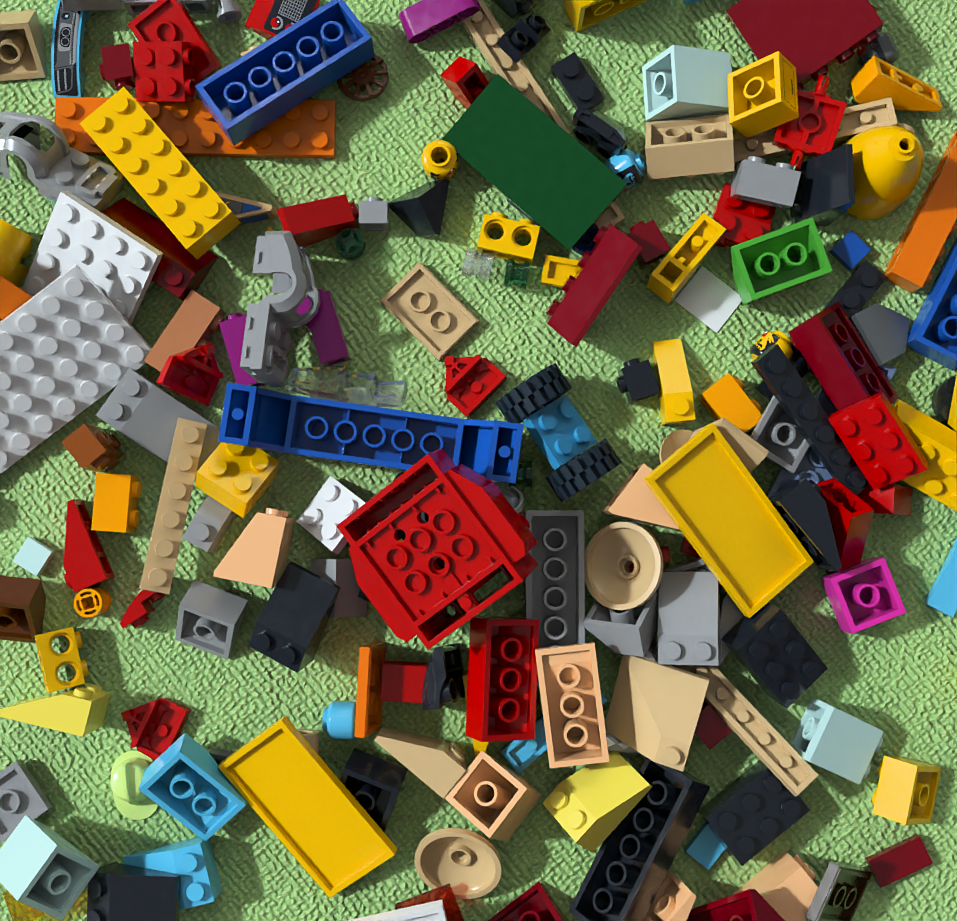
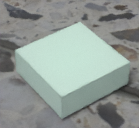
M27 537L13 562L35 576H40L55 551L35 538Z

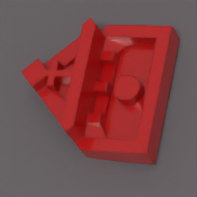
M208 343L169 356L156 383L197 403L209 406L219 379L224 378L223 373L219 372L216 363L214 344Z
M481 355L459 358L445 356V392L447 399L469 419L503 385L507 377L487 358H482Z
M161 698L121 712L123 721H126L132 739L130 743L131 748L137 747V751L156 760L178 739L191 709L168 698Z

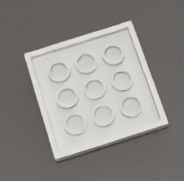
M68 190L61 191L22 289L35 296L77 263L127 321L132 324L163 253Z

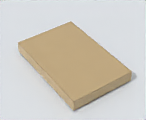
M421 262L408 272L380 300L384 307L438 361L442 360L479 323V320Z

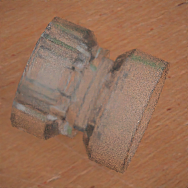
M468 247L463 263L462 275L467 277L478 275L481 280L489 282L495 254L486 252L483 255L478 253L476 249Z

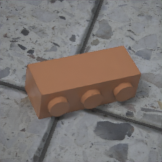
M191 290L144 361L161 372L169 356L208 344L211 335L221 329L219 322L225 321L224 316L226 313L197 292Z

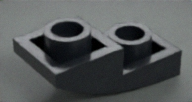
M531 9L510 30L502 35L496 44L517 64L551 29L546 25L544 18Z

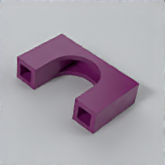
M317 289L320 293L318 312L305 326L312 333L320 363L325 368L349 361L351 357L333 296L329 290L324 292V289ZM305 297L304 301L296 309L299 315L309 310L311 305L309 297ZM242 313L231 314L226 317V321L219 322L236 384L256 387L268 385L267 383H259L240 367L247 315Z

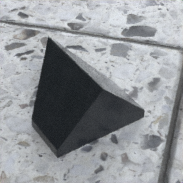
M442 179L428 182L388 202L389 208L419 237L440 236L449 180Z

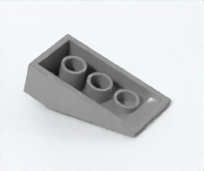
M131 368L127 370L96 414L97 417L167 463L178 417L207 424L197 471L221 443L218 442L220 432L218 426Z

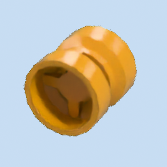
M100 587L83 589L78 592L74 599L76 612L85 618L102 615L111 606L109 592Z

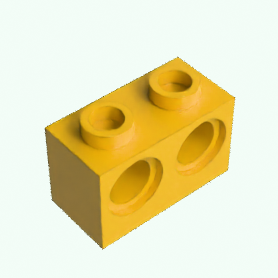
M492 212L491 215L485 214L477 244V253L531 266L540 226H536L535 222L529 219L511 220L508 219L507 215L498 212ZM491 229H499L502 231L503 236L500 239L494 240L487 233ZM519 235H525L531 242L526 246H520L516 243L515 238Z
M69 627L34 635L47 693L85 684L84 677L88 676V668L85 659L80 660L78 649L82 648L79 631L74 632V628ZM57 636H62L67 640V648L62 653H57L52 649V641ZM68 664L73 669V676L70 680L63 682L58 678V670L62 665Z

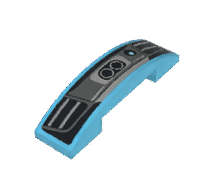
M61 0L57 2L52 30L51 76L53 96L55 99L56 97H84L85 73L82 71L85 20H90V11H63Z

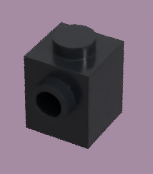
M635 358L623 363L624 368H621L618 372L619 377H616V382L620 393L626 394L629 404L654 396L660 392L649 360L640 362L639 358Z

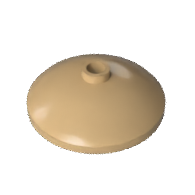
M616 522L599 530L590 540L584 554L585 584L590 594L603 606L614 610L637 608L654 595L661 582L663 574L662 552L654 536L644 527L629 522ZM633 563L634 570L631 572L630 565Z
M462 828L439 829L426 835L416 849L414 862L418 875L426 885L444 896L456 899L482 897L490 893L500 881L502 861L498 851L487 839L473 831Z

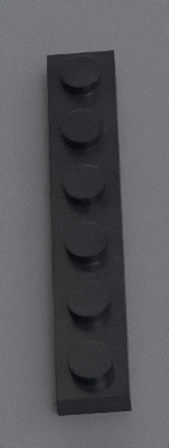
M867 260L863 261L821 311L838 301L851 321L850 317L861 310L887 277ZM792 345L793 356L789 361L800 377L803 378L809 371L807 361L802 353ZM762 379L755 389L770 401L773 393Z
M771 345L751 364L832 478H836L855 495H858L870 485L829 422V416L779 345Z

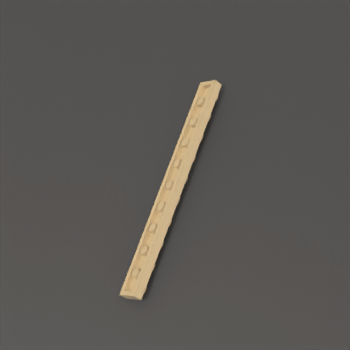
M478 0L481 9L476 14L462 20L461 23L495 75L499 74L571 135L522 59L516 64L496 44L505 33L484 1ZM615 201L594 224L597 230L601 226L607 228L609 223L617 226L625 220V216Z

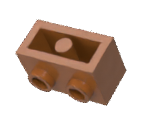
M85 423L61 442L84 470L108 472L119 464L118 459L124 455L119 448L121 443L111 432L107 434L103 428Z

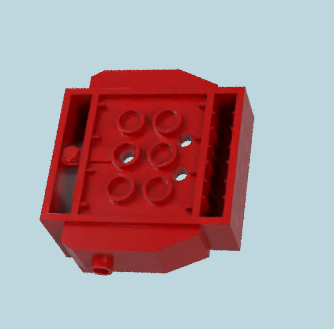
M443 448L428 453L337 525V528L351 545L349 552L359 587L396 637L408 642L417 635L427 650L524 581L538 566V563L529 553L538 542L528 529L530 524L525 516L520 512L516 513L493 481L463 464L456 466ZM421 512L428 514V522L422 520ZM398 530L405 532V539H401L398 536ZM437 558L444 560V568L438 566ZM502 571L508 580L478 601L473 593ZM447 606H452L455 609V615H450L447 612Z

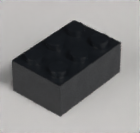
M769 602L751 618L744 616L721 638L765 693L786 709L828 669L779 607Z
M759 760L702 806L698 813L731 858L743 866L807 814L810 809L799 795L795 797L769 768Z

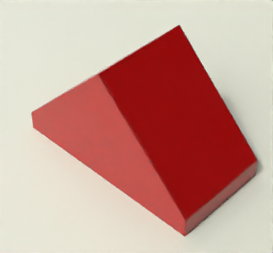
M868 485L857 495L874 509L873 514L911 516L913 488L887 485L873 490L871 485Z

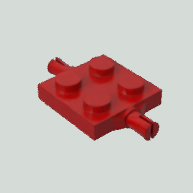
M824 76L818 77L814 91H801L797 89L799 117L779 125L775 133L772 145L793 152L790 165L794 166L796 160H798L795 171L801 170L804 156L817 157L832 150L847 103L832 99L826 94L829 82L831 81L827 76L823 87L821 85Z

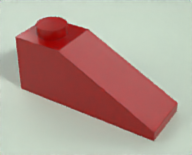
M72 499L67 504L63 563L66 571L64 574L66 584L70 589H73L74 593L83 589L93 588L116 578L97 532L91 530L92 520L84 501L80 499Z

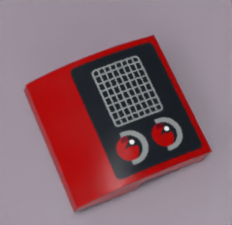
M256 0L244 27L269 40L314 12L320 0Z

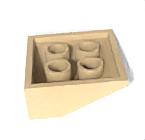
M623 654L605 722L606 732L653 762L683 772L710 678L670 665L658 664L657 661L645 657Z

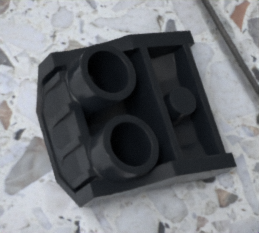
M578 108L572 120V125L575 126L573 134L580 141L586 144H591L594 139L598 141L595 148L606 159L614 155L618 156L624 149H627V138L621 125L599 110Z
M459 643L434 648L424 677L422 710L440 709L444 705L455 703L459 699L465 698L462 677L464 670Z

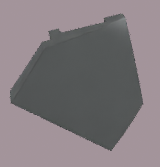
M878 303L850 317L879 366L906 352L909 318Z

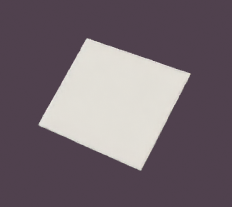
M701 266L675 299L677 303L716 333L742 302L737 292L703 266Z

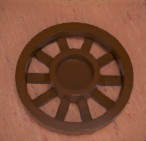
M375 54L370 59L374 61L370 66H368L367 61L352 70L351 73L338 79L337 83L340 91L354 101H369L381 95L389 81L388 68L381 57ZM377 65H380L383 69L373 71ZM384 75L383 81H379L374 76ZM352 78V80L343 85L341 79ZM374 83L379 87L372 92L370 87ZM353 84L356 87L354 93L347 90ZM360 89H366L368 94L359 95Z

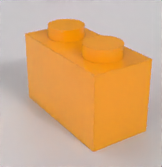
M730 373L724 375L697 396L715 421L724 417L744 433L754 427L762 416L761 406L755 399L748 398L743 391L745 387L741 380L736 376L732 377Z
M96 472L91 530L135 532V527H138L140 520L139 510H136L137 499H140L142 494V483L139 482V476Z

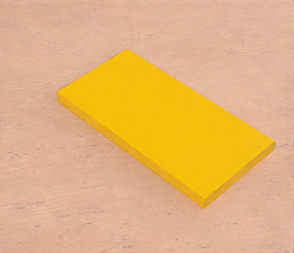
M708 424L643 479L745 617L751 618L814 562L715 424Z
M283 716L219 764L218 768L329 898L396 854L397 847L286 716Z

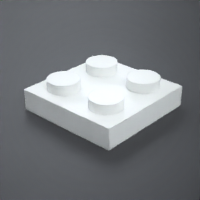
M330 476L299 517L297 523L332 552L339 554L348 541L337 528V525L366 502Z

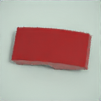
M142 590L123 615L120 622L121 627L133 626L136 629L150 620L148 615L155 611L149 600L155 603L167 594Z

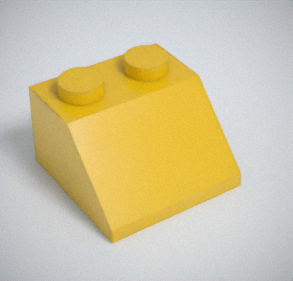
M884 756L878 767L880 778L878 787L872 797L874 805L872 813L904 825L931 824L942 767L898 756Z

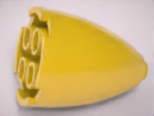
M878 126L853 136L843 144H852L855 203L846 212L857 216V219L861 220L879 219L897 209L915 188L923 168V149L918 137L913 132L900 126Z

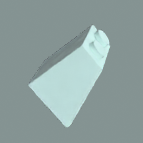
M672 45L642 67L646 121L718 115L729 111L728 74L732 73L730 53Z
M811 697L790 745L804 760L860 785L862 779H865L870 772V761L874 752L876 753L882 745L884 731L819 699Z
M27 815L24 816L0 849V883L17 901L60 920H63L100 867L48 826Z

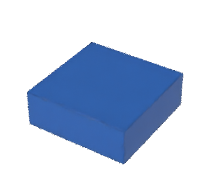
M850 230L829 253L850 271L871 249Z

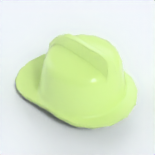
M136 750L125 752L116 759L111 771L110 785L119 812L131 820H143L150 817L158 807V804L139 790L145 769L154 761L152 758Z

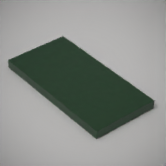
M499 74L493 78L442 138V140L449 142L455 147L460 158L569 252L627 187L626 182Z

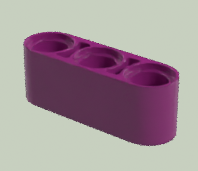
M421 0L401 11L399 18L408 42L415 44L476 14L481 9L478 0Z

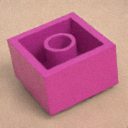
M871 557L853 567L820 577L841 631L853 634L907 613L886 560L883 557Z

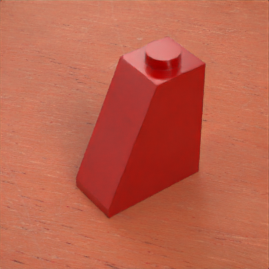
M346 194L277 209L283 230L290 231L298 246L303 248L358 228L355 219L359 218L357 207L354 201L348 202Z
M831 478L817 483V485L821 488V496L826 501L842 568L837 571L840 572L861 563L874 509L836 478Z

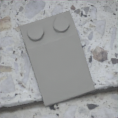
M663 571L659 584L658 664L719 666L721 661L719 581L711 571Z

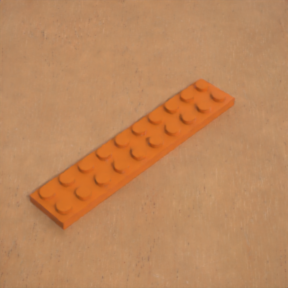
M56 97L55 123L63 130L70 147L89 156H106L79 123L109 98ZM194 99V102L137 101L184 157L335 159V100H305L235 146L225 135L201 99Z

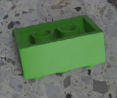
M813 217L731 247L734 282L743 306L819 279L832 272Z

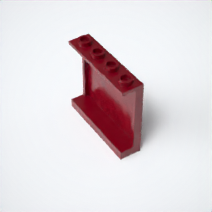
M740 0L726 11L729 21L733 27L737 28L757 60L779 51L796 67L797 89L801 91L805 89L803 85L813 79L816 82L819 76L828 74V68L837 61L839 64H842L855 54L854 49L862 44L866 47L880 37L879 32L884 24L868 0Z

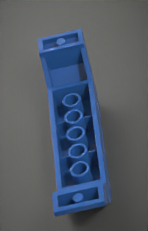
M227 382L218 442L289 455L407 471L428 453L443 448L456 466L463 464L493 482L515 484L524 424L497 420L459 419L290 395L256 386Z

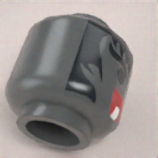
M880 31V37L866 47L862 44L857 48V56L862 67L873 56L891 65L899 58L898 48L890 33H882Z

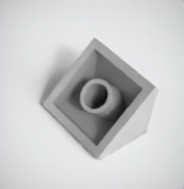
M773 395L750 437L769 451L768 455L763 459L764 461L790 473H795L810 445Z
M311 558V572L341 587L330 617L367 616L368 601L358 597L361 588L357 584L352 560L346 558Z

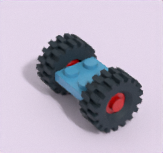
M554 363L510 390L509 393L496 402V405L508 422L518 424L523 422L554 470L570 460L569 463L545 478L559 500L563 502L622 462L606 438L591 447L597 443V440L565 394L572 387L557 364Z

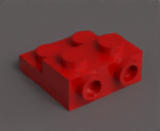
M133 42L137 101L194 102L196 82L193 78L192 66L195 62V55L191 48V42Z
M725 183L711 218L726 228V231L715 246L732 247L768 234L776 207L730 197L731 185Z

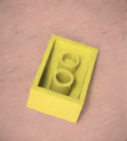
M85 684L83 687L23 700L0 709V717L84 737L102 727L111 693L102 691V687L99 685Z
M609 751V762L588 764L569 776L543 802V805L572 839L591 853L602 844L652 788L619 752Z

